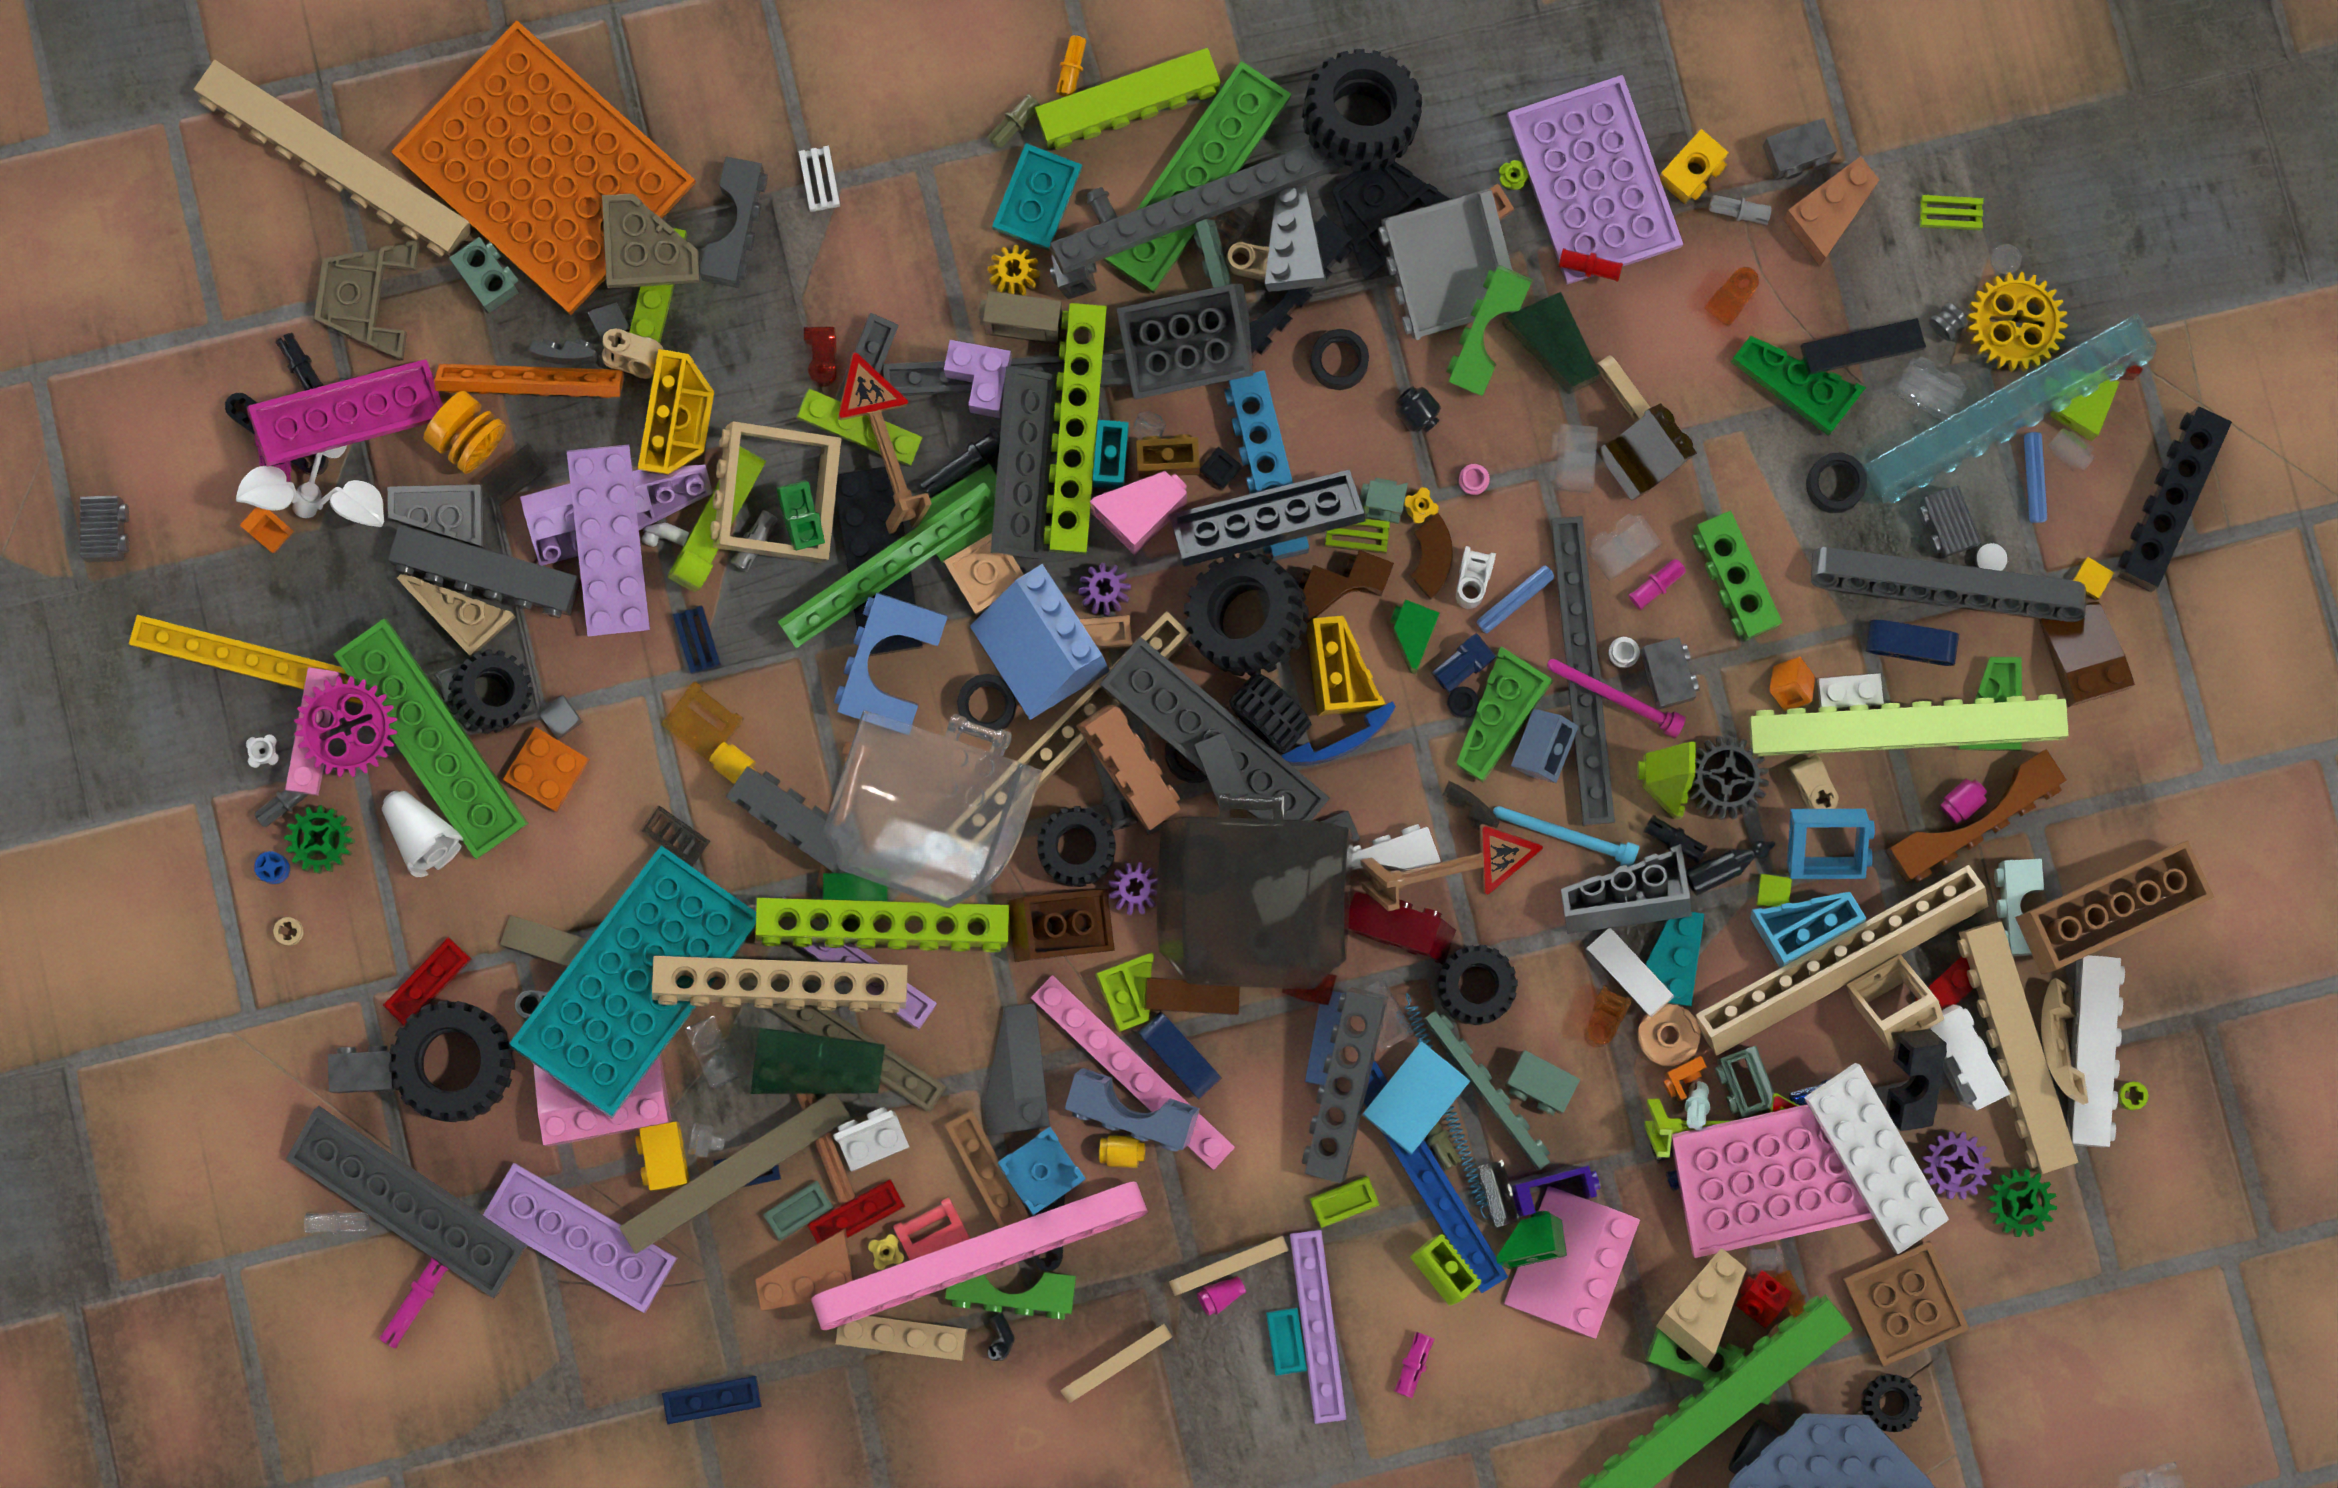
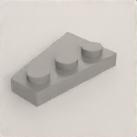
M482 485L387 487L388 518L483 547Z

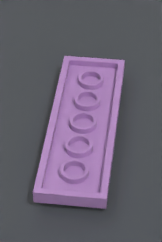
M629 444L568 450L567 460L587 636L650 630Z
M513 1163L483 1216L528 1246L643 1313H646L678 1259L655 1244L635 1254L619 1228L621 1224L516 1163Z

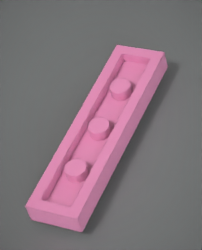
M308 667L303 697L307 695L314 698L316 696L312 688L314 686L322 691L325 690L324 680L326 679L332 686H335L337 676L341 677V673ZM302 697L301 707H308L309 704ZM327 709L319 711L316 717L317 723L324 728L331 726L333 720L332 712ZM300 712L299 718H303L304 714ZM297 724L296 732L302 730V725ZM331 730L320 734V739L328 738ZM295 735L285 790L319 796L324 763L315 768L314 764L317 760L315 756L305 759L304 757L309 748H298V745L304 741V736Z

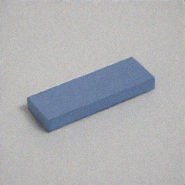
M1322 989L1305 1078L1307 1083L1325 1086L1328 1074L1323 1073L1327 1055H1332L1335 1043H1331L1330 1039L1334 1025H1339L1342 1013L1337 1012L1340 997L1345 993Z

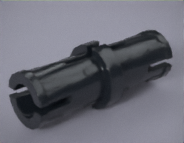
M288 333L283 335L284 341L280 337L276 344L289 363L287 368L290 373H295L304 391L324 386L310 365L312 360L303 353L294 334Z
M1655 815L1650 818L1647 823L1648 827L1646 826L1644 829V833L1665 843L1670 851L1671 847L1681 844L1682 853L1696 863L1700 862L1704 856L1703 852H1706L1708 848L1707 845L1686 835L1684 829L1680 827L1676 829Z

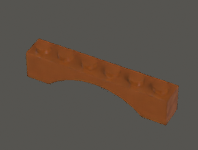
M2045 749L2014 769L2010 783L2000 801L1978 822L1951 832H1915L1885 852L1905 883L1913 878L1918 883L1932 874L1930 867L1940 862L1942 866H1945L1959 857L1955 852L1966 845L1968 850L1984 841L1983 833L1990 829L1996 833L2008 826L2010 822L2007 818L2016 812L2021 817L2036 808L2034 801L2041 796L2048 800L2061 792L2062 789L2059 785L2067 781L2048 750Z

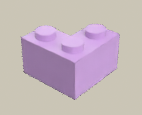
M950 340L944 366L945 377L973 382L968 405L970 413L1001 418L1006 367L1011 366V351Z

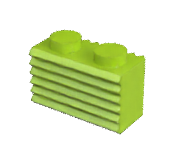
M1443 1234L1429 1239L1410 1256L1449 1306L1461 1302L1481 1284V1279H1477V1274H1473V1269H1469V1264H1465V1259H1461V1255L1457 1254V1250L1453 1249V1245L1449 1244V1240L1445 1239Z

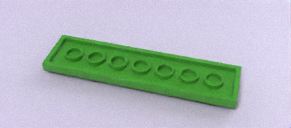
M1240 61L1136 210L1239 172L1286 106L1292 94L1243 61ZM1196 224L1106 257L1103 260L1154 294L1194 237V231L1197 230Z
M384 618L333 654L349 677L354 676L355 685L358 686L365 679L367 680V690H370L375 685L378 686L375 696L387 695L386 700L382 704L384 706L393 705L394 708L387 714L388 717L397 718L396 722L389 724V728L398 731L397 734L390 735V737L453 828L461 834L464 844L475 859H479L529 824L387 619Z

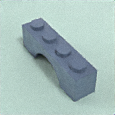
M1085 1068L1075 1073L1065 1109L1072 1111V1115L1082 1120H1090L1092 1118L1102 1122V1126L1107 1129L1129 1131L1131 1136L1138 1140L1149 1141L1151 1139L1160 1142L1162 1148L1170 1151L1183 1150L1190 1144L1200 1108L1170 1098L1157 1111L1150 1113L1132 1111L1125 1107L1117 1098L1111 1077Z

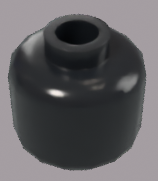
M1411 386L1396 399L1395 402L1398 405L1395 413L1410 431L1417 432L1423 429L1425 432H1428L1439 422L1436 416L1439 414L1441 406L1426 388Z

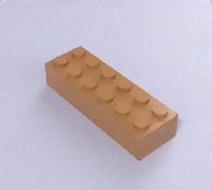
M2187 840L2015 918L2042 975L2062 968L2215 897Z

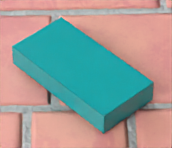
M1292 1308L1266 1312L1275 1376L1307 1371L1298 1309Z

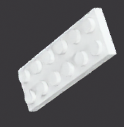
M1854 1063L1804 1097L1893 1252L1899 1255L1949 1220L1859 1064Z

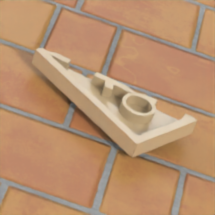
M400 574L397 577L469 656L482 649L515 618L510 611L502 610L455 591L424 582L416 577Z

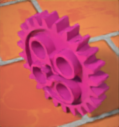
M337 676L335 686H332L326 679L324 680L325 690L322 691L314 686L312 688L316 696L314 698L307 695L303 697L309 705L308 707L297 708L304 714V717L294 719L295 723L302 725V730L295 732L294 735L304 736V741L298 745V748H309L304 758L309 759L315 756L317 758L314 764L315 768L324 763L326 764L325 774H329L333 768H337L338 777H342L345 769H349L350 775L355 777L357 767H360L366 774L368 773L367 763L370 762L375 767H378L379 763L376 757L378 755L385 758L388 757L383 748L384 746L393 747L395 745L388 739V735L398 733V731L389 728V724L396 722L397 718L388 717L387 714L394 708L393 705L384 706L382 704L386 700L387 695L375 696L378 689L377 685L367 690V680L365 679L357 686L355 685L354 676L349 677L347 684H343L341 677ZM351 697H358L363 702V710L358 715H351L346 710V702ZM323 709L331 711L334 716L332 725L326 728L321 727L316 720L317 714ZM372 714L371 720L352 727V734L348 736L346 732H340L326 739H320V734L341 726L342 718H345L346 721H353L364 715ZM363 726H370L375 730L376 737L370 744L361 742L358 737L359 730ZM335 738H340L346 743L347 748L342 756H334L329 750V744Z

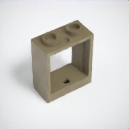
M993 291L987 292L986 300L981 299L979 318L980 325H984L986 335L1059 344L1063 314L1061 301Z

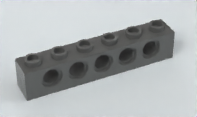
M1352 987L1346 994H1342L1340 997L1337 1012L1342 1013L1339 1025H1334L1330 1042L1335 1043L1332 1055H1327L1323 1073L1328 1075L1325 1086L1320 1085L1316 1103L1321 1104L1318 1116H1313L1309 1133L1314 1134L1311 1146H1306L1302 1159V1164H1306L1305 1174L1342 1183L1347 1178L1389 996ZM1352 1016H1359L1364 1020V1031L1353 1029L1351 1026ZM1346 1046L1356 1049L1358 1053L1357 1061L1352 1062L1345 1058L1344 1048ZM1338 1077H1345L1350 1081L1351 1089L1349 1092H1343L1337 1087L1336 1081ZM1331 1107H1337L1343 1112L1344 1119L1342 1122L1332 1120L1329 1114ZM1323 1138H1331L1335 1141L1337 1145L1336 1152H1328L1324 1149L1322 1144Z

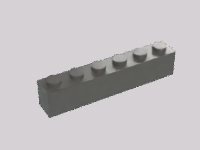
M402 525L398 526L388 557V561L395 566L394 570L399 573L412 576L415 571L425 574V580L437 584H442L443 580L455 583L454 588L469 593L472 592L473 588L484 591L483 596L496 601H501L502 597L514 600L513 605L531 610L532 605L544 608L542 613L556 618H560L561 614L571 615L581 580L576 575Z

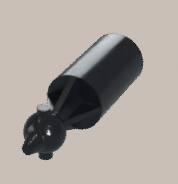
M1760 840L1753 843L1751 849H1729L1687 869L1686 875L1690 888L1698 896L1742 875L1754 858H1766L1770 850L1775 846V842Z

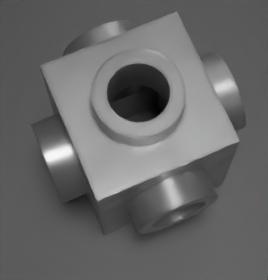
M1051 255L1054 266L1050 268L1052 280L1056 286L1058 285V288L1068 300L1097 290L1093 273L1097 272L1095 262L1062 274L1054 256Z

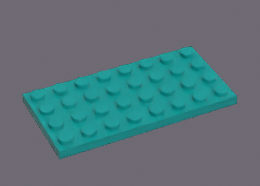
M661 845L513 1037L509 1046L612 1119L697 1007L690 1005V1001H677L676 1005H662L658 1003V1000L652 999L654 956L733 959L756 928V911ZM681 976L676 981L677 986L683 989L691 987L694 983V980L689 976ZM713 977L708 981L710 988L718 977Z

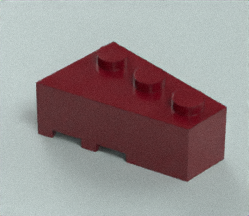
M1355 891L1343 925L1344 928L1354 934L1385 945L1390 944L1405 949L1408 953L1414 955L1418 953L1433 958L1436 963L1442 965L1445 963L1456 929L1441 918L1442 913L1429 908H1424L1423 912L1412 909L1413 904L1400 899V909L1387 911L1367 892L1363 894Z

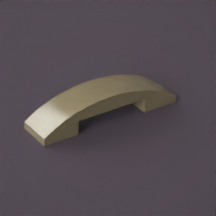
M510 915L500 945L569 966L588 940Z

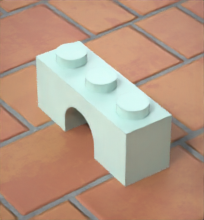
M2042 859L2005 860L1998 863V869L1994 871L1995 886L2000 887L2001 900H1997L1998 918L2003 920V927L2012 956L2032 955L2015 917L2023 914L2020 904L2026 893H2038L2044 890Z

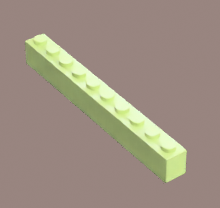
M2056 694L2040 695L2038 700L2026 701L2025 696L2007 697V702L1994 703V698L1975 699V704H1963V700L1954 699L1944 701V706H1931V701L1913 702L1912 707L1900 708V703L1881 704V709L1869 710L1868 705L1849 706L1850 711H1837V707L1828 706L1818 708L1817 713H1806L1805 708L1788 709L1787 714L1775 715L1774 710L1756 711V716H1751L1749 719L1750 747L1753 749L1752 757L2065 740L2069 736L2066 699H2057Z

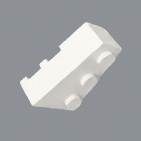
M1954 1004L1943 1009L1944 1020L1929 1029L1947 1043V1054L1944 1058L1943 1070L1960 1105L1977 1111L2009 1095L2008 1088L1988 1055L1984 1041L1980 1036L1978 1037L1973 1028L1974 1020L1969 1011Z

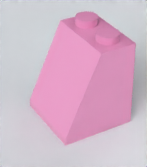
M1164 471L1094 497L1090 501L1091 513L1135 556L1170 521L1169 514L1179 512L1187 504V492L1185 490L1187 486L1176 474L1170 476Z

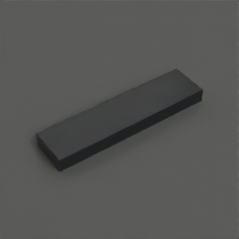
M1916 318L1803 343L1800 348L1807 373L1812 375L1921 351L1926 348L1919 320Z

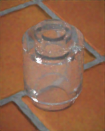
M2064 427L2048 445L2053 450L2052 454L2073 472L2077 468L2084 471L2095 458L2091 454L2095 448L2073 430L2069 432Z

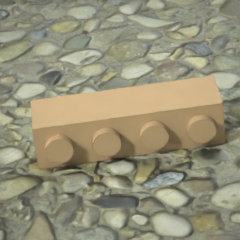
M867 1316L839 1326L835 1344L962 1361L964 1359L968 1328Z

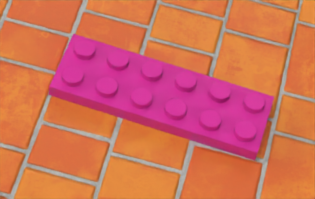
M424 359L252 404L247 407V412L266 466L268 467L428 424L443 406L439 392L435 391L434 378L428 361Z

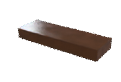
M1146 978L1144 1010L1239 1015L1240 983Z

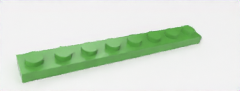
M983 482L780 619L778 623L794 647H799L868 600V597H873L877 592L879 593L993 516L995 498L990 489Z

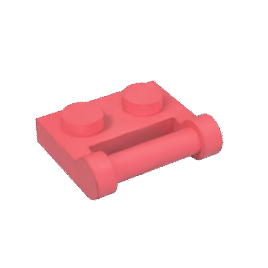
M949 1197L942 1200L941 1205L905 1224L900 1222L893 1226L909 1260L970 1239ZM946 1216L949 1217L952 1224L914 1244L912 1243L909 1235Z

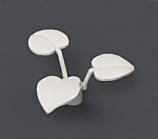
M347 445L316 453L309 482L300 485L297 491L294 483L286 482V474L283 470L273 466H260L251 470L243 478L236 495V502L248 503L266 510H282L287 508L292 502L294 513L302 518L313 517L317 509L321 510L323 505L330 500L332 509L348 520L375 527H382L384 523L381 494L373 485L367 482L349 481L343 489L335 487L321 499V491L314 483L322 454L329 458H339L345 452Z

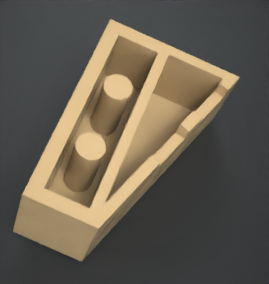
M1721 1248L1665 1312L1656 1326L1705 1368L1716 1353L1746 1268Z

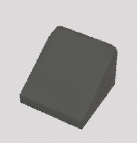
M617 302L588 312L602 342L603 335L610 329L617 328L626 332L630 331V327Z
M564 695L557 698L539 714L557 740L583 723Z

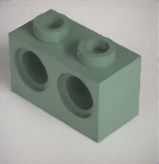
M478 237L449 259L487 312L491 313L519 293L514 286L518 279L508 266L502 269L497 259L501 256L492 243L489 242L485 245L481 238ZM479 255L485 257V262L482 266H471V261L474 257ZM492 281H503L500 290L496 292L488 291V286Z

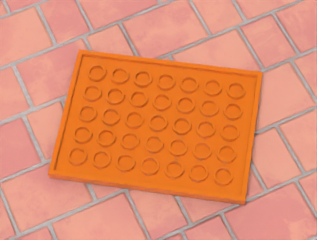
M517 20L391 151L393 156L455 212L468 220L476 231L491 242L496 249L570 315L606 279L602 195L634 194L652 212L663 219L696 184L693 177Z

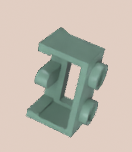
M1375 478V481L1370 480L1369 484L1363 483L1360 501L1364 508L1365 518L1399 524L1408 483L1397 486L1396 481Z
M1756 1045L1717 1060L1719 1066L1715 1067V1072L1720 1084H1726L1730 1096L1726 1097V1101L1732 1114L1737 1113L1738 1118L1741 1119L1771 1108L1774 1091ZM1745 1058L1761 1103L1751 1107H1747L1731 1065L1732 1062Z

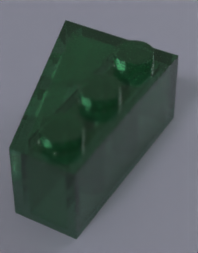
M1561 292L1505 316L1502 325L1522 343V346L1542 364V367L1568 394L1597 382L1600 372Z

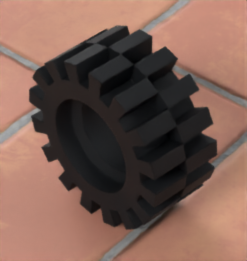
M1894 1374L1880 1375L1875 1380L1870 1381L1867 1384V1389L1863 1390L1862 1395H1864V1398L1861 1400V1406H1863L1864 1411L1862 1412L1864 1415H1868L1882 1431L1901 1432L1903 1429L1910 1428L1911 1424L1918 1420L1919 1417L1917 1415L1922 1410V1406H1920L1922 1398L1921 1395H1918L1916 1385H1913L1909 1379ZM1891 1390L1898 1392L1903 1399L1902 1410L1894 1416L1886 1415L1880 1408L1881 1396Z

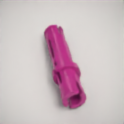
M431 1257L430 1262L419 1279L412 1282V1290L382 1335H380L379 1339L386 1344L392 1333H395L389 1342V1346L395 1349L398 1347L399 1342L427 1299H432L434 1296V1288L449 1268L440 1264L436 1272L433 1273L438 1265V1261Z

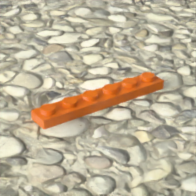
M439 364L434 385L435 391H446L448 393H457L465 390L466 392H477L479 394L507 393L509 395L538 394L540 396L569 395L571 397L599 396L601 398L620 397L624 376L623 371L615 369Z

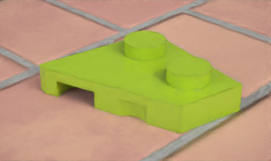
M1152 952L1095 975L1118 1033L1149 1021L1150 1010H1144L1146 978H1151L1152 963L1154 962Z

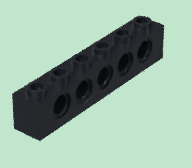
M2199 406L2191 413H2185L2179 425V429L2182 430L2181 436L2178 441L2173 440L2166 455L2170 458L2166 468L2162 467L2154 481V484L2158 485L2154 496L2150 494L2143 505L2142 511L2146 513L2142 523L2137 522L2131 532L2130 539L2134 540L2129 551L2125 549L2118 561L2117 566L2121 568L2118 575L2119 578L2150 592L2159 587L2232 421ZM2191 437H2197L2202 441V450L2195 449L2191 445ZM2179 464L2189 467L2190 477H2184L2179 473ZM2167 491L2174 492L2177 495V505L2170 504L2167 501ZM2154 519H2161L2165 523V532H2159L2155 529L2153 525ZM2142 546L2152 549L2154 553L2153 560H2147L2142 556Z

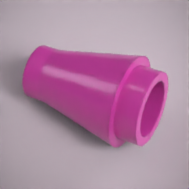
M1236 1276L1229 1280L1202 1287V1291L1197 1293V1298L1208 1316L1213 1313L1218 1315L1239 1296L1245 1294L1246 1289L1241 1279Z

